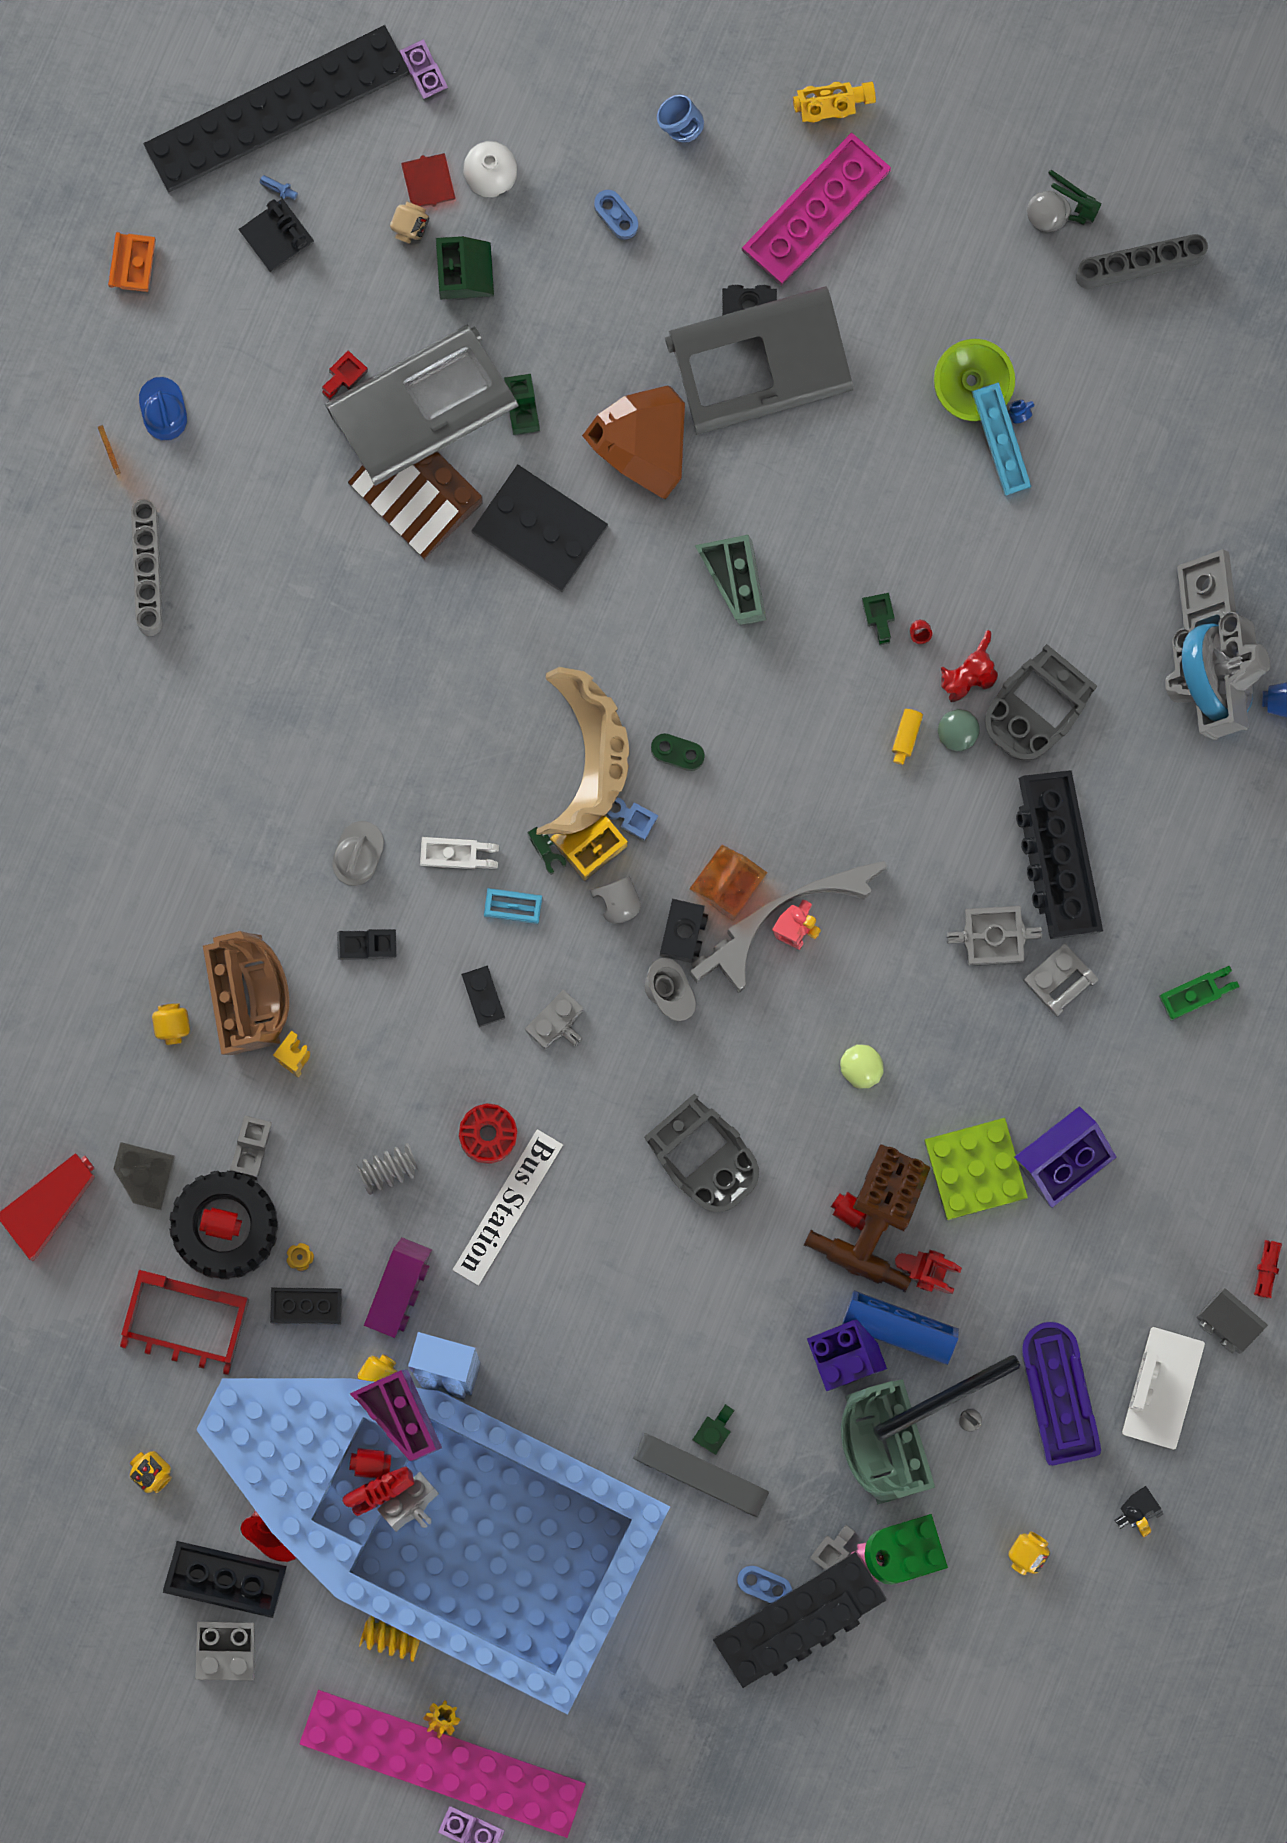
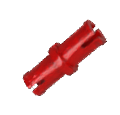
M1265 1240L1261 1263L1257 1265L1256 1269L1259 1273L1254 1295L1271 1299L1275 1275L1279 1274L1277 1265L1282 1243Z

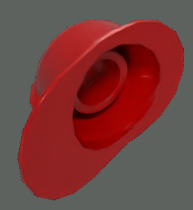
M256 1510L251 1517L246 1518L241 1523L240 1530L242 1535L270 1559L279 1562H289L296 1559L270 1531Z

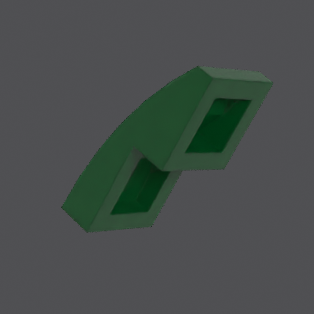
M531 373L504 377L505 383L518 404V407L509 411L513 435L540 431Z

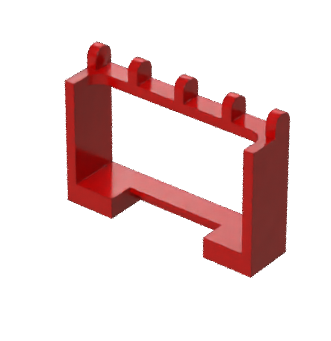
M139 1270L121 1333L120 1347L126 1348L129 1338L147 1342L145 1354H151L154 1344L173 1349L172 1361L175 1362L178 1361L180 1351L200 1356L199 1368L205 1369L207 1359L225 1363L223 1374L229 1375L249 1299ZM147 1284L239 1308L226 1357L132 1333L131 1329L143 1285Z

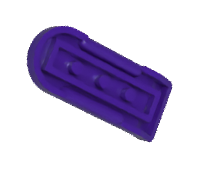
M1056 1322L1041 1323L1032 1328L1025 1336L1022 1344V1357L1045 1460L1048 1465L1054 1466L1096 1457L1101 1454V1445L1076 1337L1062 1324Z

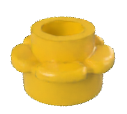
M299 1243L297 1246L292 1245L287 1250L288 1258L286 1261L290 1268L304 1271L313 1262L314 1255L309 1250L308 1245ZM299 1254L302 1255V1259H301V1260H298V1259H297V1256H298Z

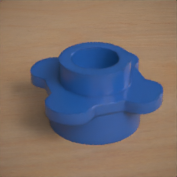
M1022 399L1012 402L1008 410L1012 422L1018 424L1031 418L1032 411L1030 408L1034 407V402H1024Z

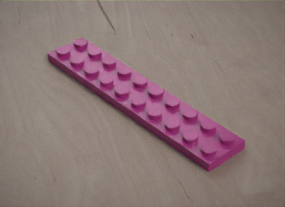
M321 1690L317 1692L299 1743L311 1749L568 1838L586 1783L444 1733L438 1738L437 1732L434 1730L427 1732V1727Z

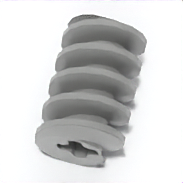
M408 1143L405 1144V1153H402L398 1147H395L394 1157L385 1151L383 1161L377 1155H374L373 1165L366 1159H363L362 1169L357 1165L365 1189L370 1195L373 1194V1185L381 1191L383 1190V1181H386L392 1187L394 1186V1177L403 1183L404 1173H407L413 1179L415 1178V1169L418 1170Z

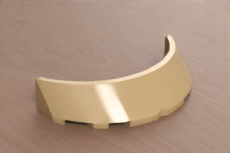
M558 667L546 673V680L565 697L578 719L585 745V767L579 790L569 807L551 823L537 828V835L571 834L594 824L613 807L612 804L619 792L622 791L629 767L627 763L629 743L626 728L622 727L616 712L618 708L612 698L607 697L601 688L592 681L594 678L584 671Z

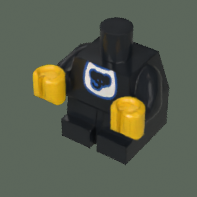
M1144 1486L1132 1494L1120 1509L1123 1514L1114 1521L1120 1529L1128 1524L1132 1528L1137 1526L1141 1535L1145 1537L1152 1531L1149 1527L1148 1519L1153 1516L1159 1518L1163 1515V1511L1149 1489Z

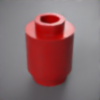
M849 1192L845 1195L839 1193L831 1205V1208L834 1209L832 1215L851 1228H858L862 1231L866 1223L865 1217L867 1214L853 1208L857 1197Z
M213 1207L211 1210L204 1209L199 1231L206 1232L205 1235L232 1241L233 1236H239L242 1220L237 1219L238 1213Z
M357 1448V1453H351L349 1470H354V1476L373 1479L382 1477L383 1474L390 1472L391 1454H385V1451Z

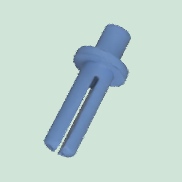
M265 175L260 179V184L280 193V197L283 199L289 197L295 200L298 196L297 192L290 189L291 185L289 183L283 185Z

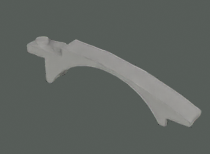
M882 861L856 867L813 881L769 902L728 929L727 933L732 939L730 942L724 939L713 948L716 952L710 957L706 958L703 955L691 964L693 969L690 971L691 977L697 983L719 967L738 993L741 992L746 986L745 967L750 944L758 929L772 913L796 898L814 893H843L864 900L872 892L867 883L885 871L887 864Z

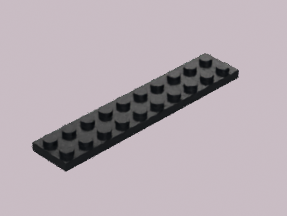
M383 25L144 142L143 145L169 193L410 73L386 26Z

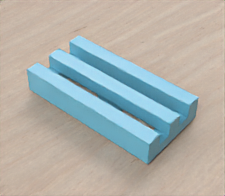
M488 888L484 917L539 924L542 896ZM492 896L534 901L536 905L529 906L493 901ZM498 907L534 912V916L491 911L490 908Z

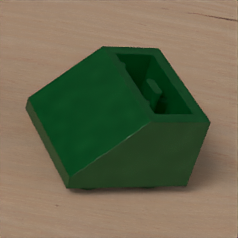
M464 236L436 238L440 300L494 296L491 242Z

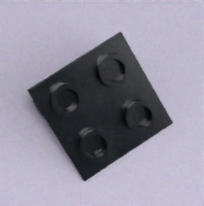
M283 198L278 202L275 199L271 200L266 205L268 209L238 229L269 272L314 242Z

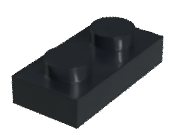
M488 965L461 974L478 1026L482 1027L505 1019Z

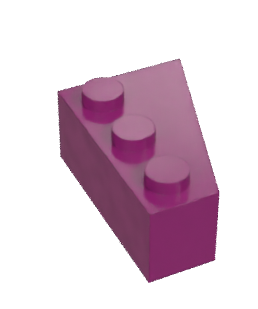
M401 1237L392 1250L364 1326L393 1338L397 1336L399 1331H405L410 1316L406 1315L409 1306L414 1307L420 1291L416 1289L420 1280L424 1282L430 1267L426 1264L432 1249Z
M408 1369L400 1370L350 1393L368 1412V1415L386 1432V1435L409 1461L420 1459L442 1449Z

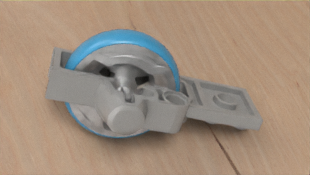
M1224 549L1177 566L1184 628L1174 634L1172 646L1175 671L1168 675L1165 680L1166 691L1172 701L1177 703H1196L1199 733L1213 740L1240 730L1249 729L1247 712L1253 700V684L1270 670V657L1267 650L1261 644H1256L1254 624L1251 620L1236 613L1230 555ZM1209 578L1210 584L1208 588L1202 590V585Z

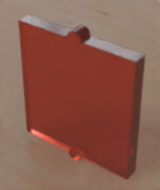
M445 153L429 157L422 155L420 159L401 163L410 203L420 207L428 205L435 207L436 203L455 199Z

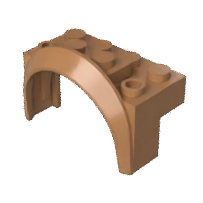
M238 931L213 937L214 943L203 945L221 1054L235 1055L281 1044L279 1036L288 1017L289 991L285 973L278 957L270 946L262 940V935ZM258 961L264 962L262 964L245 967V965L249 963ZM242 973L245 978L249 994L250 1016L248 1015ZM272 1019L271 1021H267V1022H263V1023H258V1022H262V1021H266V1020Z

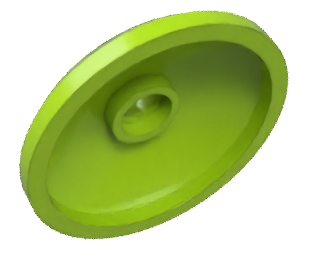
M967 339L957 342L941 355L934 371V389L939 402L950 414L963 420L981 421L972 391L999 383L1006 405L1014 392L1015 372L1011 360L999 346L987 340ZM970 375L974 376L976 380L973 386L967 383V378Z

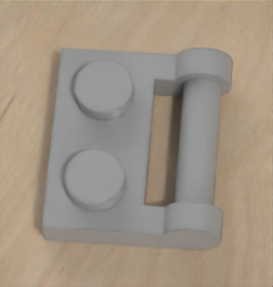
M1065 943L1023 981L1046 1007L1058 1017L1063 1012L1062 1008L1089 984L1093 986L1098 981V978ZM1077 970L1082 977L1054 1000L1049 994Z

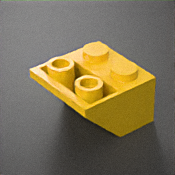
M601 816L598 821L581 831L571 834H555L550 838L552 843L584 881L627 848L628 841L606 816Z

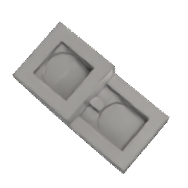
M244 1116L230 1171H235L237 1174H244L253 1180H257L272 1122Z

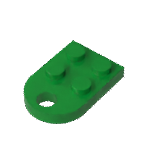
M932 1514L879 1529L869 1537L865 1546L864 1554L867 1568L874 1578L884 1584H898L948 1568ZM877 1552L884 1556L885 1562L883 1566H880L876 1561Z

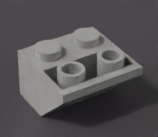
M197 1622L195 1679L255 1680V1623Z

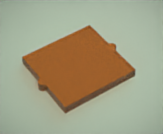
M101 425L98 427L114 472L116 475L121 474L104 427Z

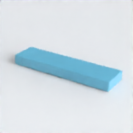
M999 383L972 391L1004 496L1030 488L1031 483Z

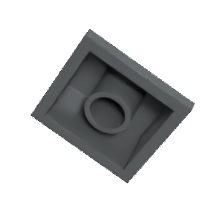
M1226 1288L1218 1291L1197 1316L1201 1321L1199 1326L1210 1335L1213 1333L1218 1335L1222 1339L1220 1344L1231 1353L1235 1351L1239 1354L1242 1353L1268 1326L1267 1323Z

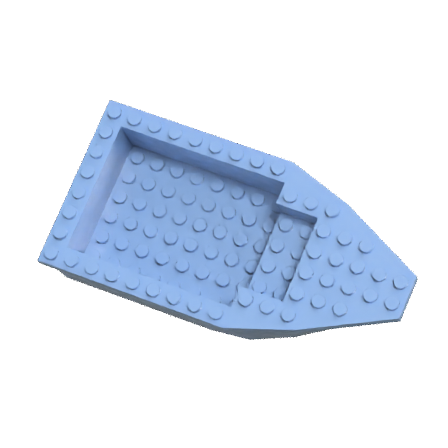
M222 1378L196 1429L270 1531L337 1599L568 1715L670 1506L441 1391L416 1388L442 1449L420 1459L409 1461L378 1423L350 1395V1393L374 1383L373 1381L352 1378ZM357 1448L385 1451V1454H391L390 1472L405 1466L412 1471L413 1477L421 1472L439 1493L428 1503L424 1510L428 1517L431 1518V1524L429 1525L423 1518L422 1520L428 1527L422 1528L417 1520L414 1519L407 1522L396 1532L377 1511L382 1506L379 1504L376 1508L358 1516L355 1515L352 1507L348 1508L343 1503L344 1495L375 1479L354 1476V1470H349L351 1453H357Z

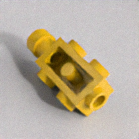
M873 81L861 83V86L851 87L850 82H833L828 86L822 87L807 86L802 90H797V96H793L795 113H800L802 122H818L831 117L845 118L848 115L856 114L855 103L864 102L865 105L876 103ZM836 89H841V92H840V93H838V94H834V93H833L834 90H836ZM808 94H815L812 98H807Z

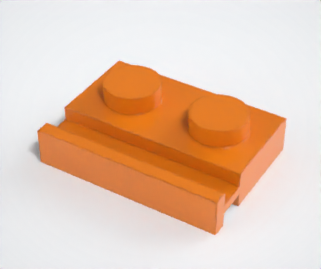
M116 232L108 282L110 288L119 287L126 290L149 291L156 243L155 237L135 234L127 235Z

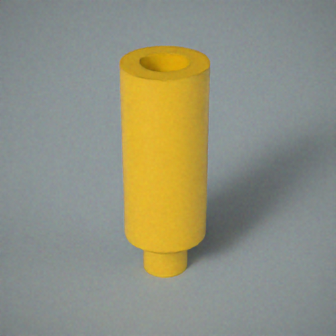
M904 709L892 748V752L896 753L893 760L894 763L904 765L905 758L911 757L923 718L921 712Z

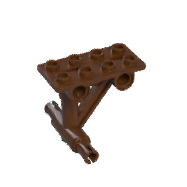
M880 1144L853 1206L854 1209L867 1214L865 1217L866 1223L855 1246L839 1238L831 1240L813 1230H810L803 1246L825 1254L828 1261L845 1268L853 1275L862 1276L877 1284L885 1282L906 1292L912 1280L910 1276L890 1267L889 1261L874 1255L873 1252L883 1231H886L889 1225L905 1231L908 1227L930 1171V1166L924 1164L919 1159L900 1153L893 1147Z

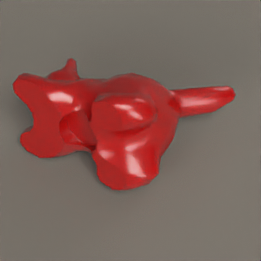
M987 630L977 650L969 655L959 668L948 670L945 667H941V687L947 693H950V702L964 698L972 686H979L985 690L995 684L998 672L994 669L995 664L986 652L991 642V631Z

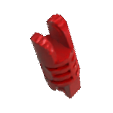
M407 1466L385 1473L382 1477H377L368 1484H364L344 1495L342 1501L348 1508L352 1507L355 1515H361L376 1508L378 1504L382 1505L385 1501L391 1500L392 1497H397L400 1493L414 1485L413 1473Z

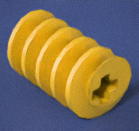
M370 1615L366 1620L359 1647L366 1641L367 1650H371L376 1643L378 1653H382L387 1646L389 1656H393L398 1649L400 1659H404L410 1653V1660L414 1662L420 1640L391 1625L386 1626V1623L381 1620L375 1623V1617Z

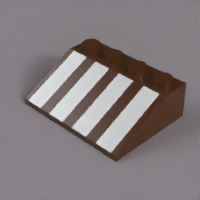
M438 451L376 486L363 465L348 481V484L423 559L430 555L483 504L482 495Z

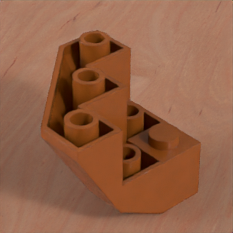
M668 385L626 395L600 412L582 436L598 455L621 474L659 497L666 499L682 478L685 402Z

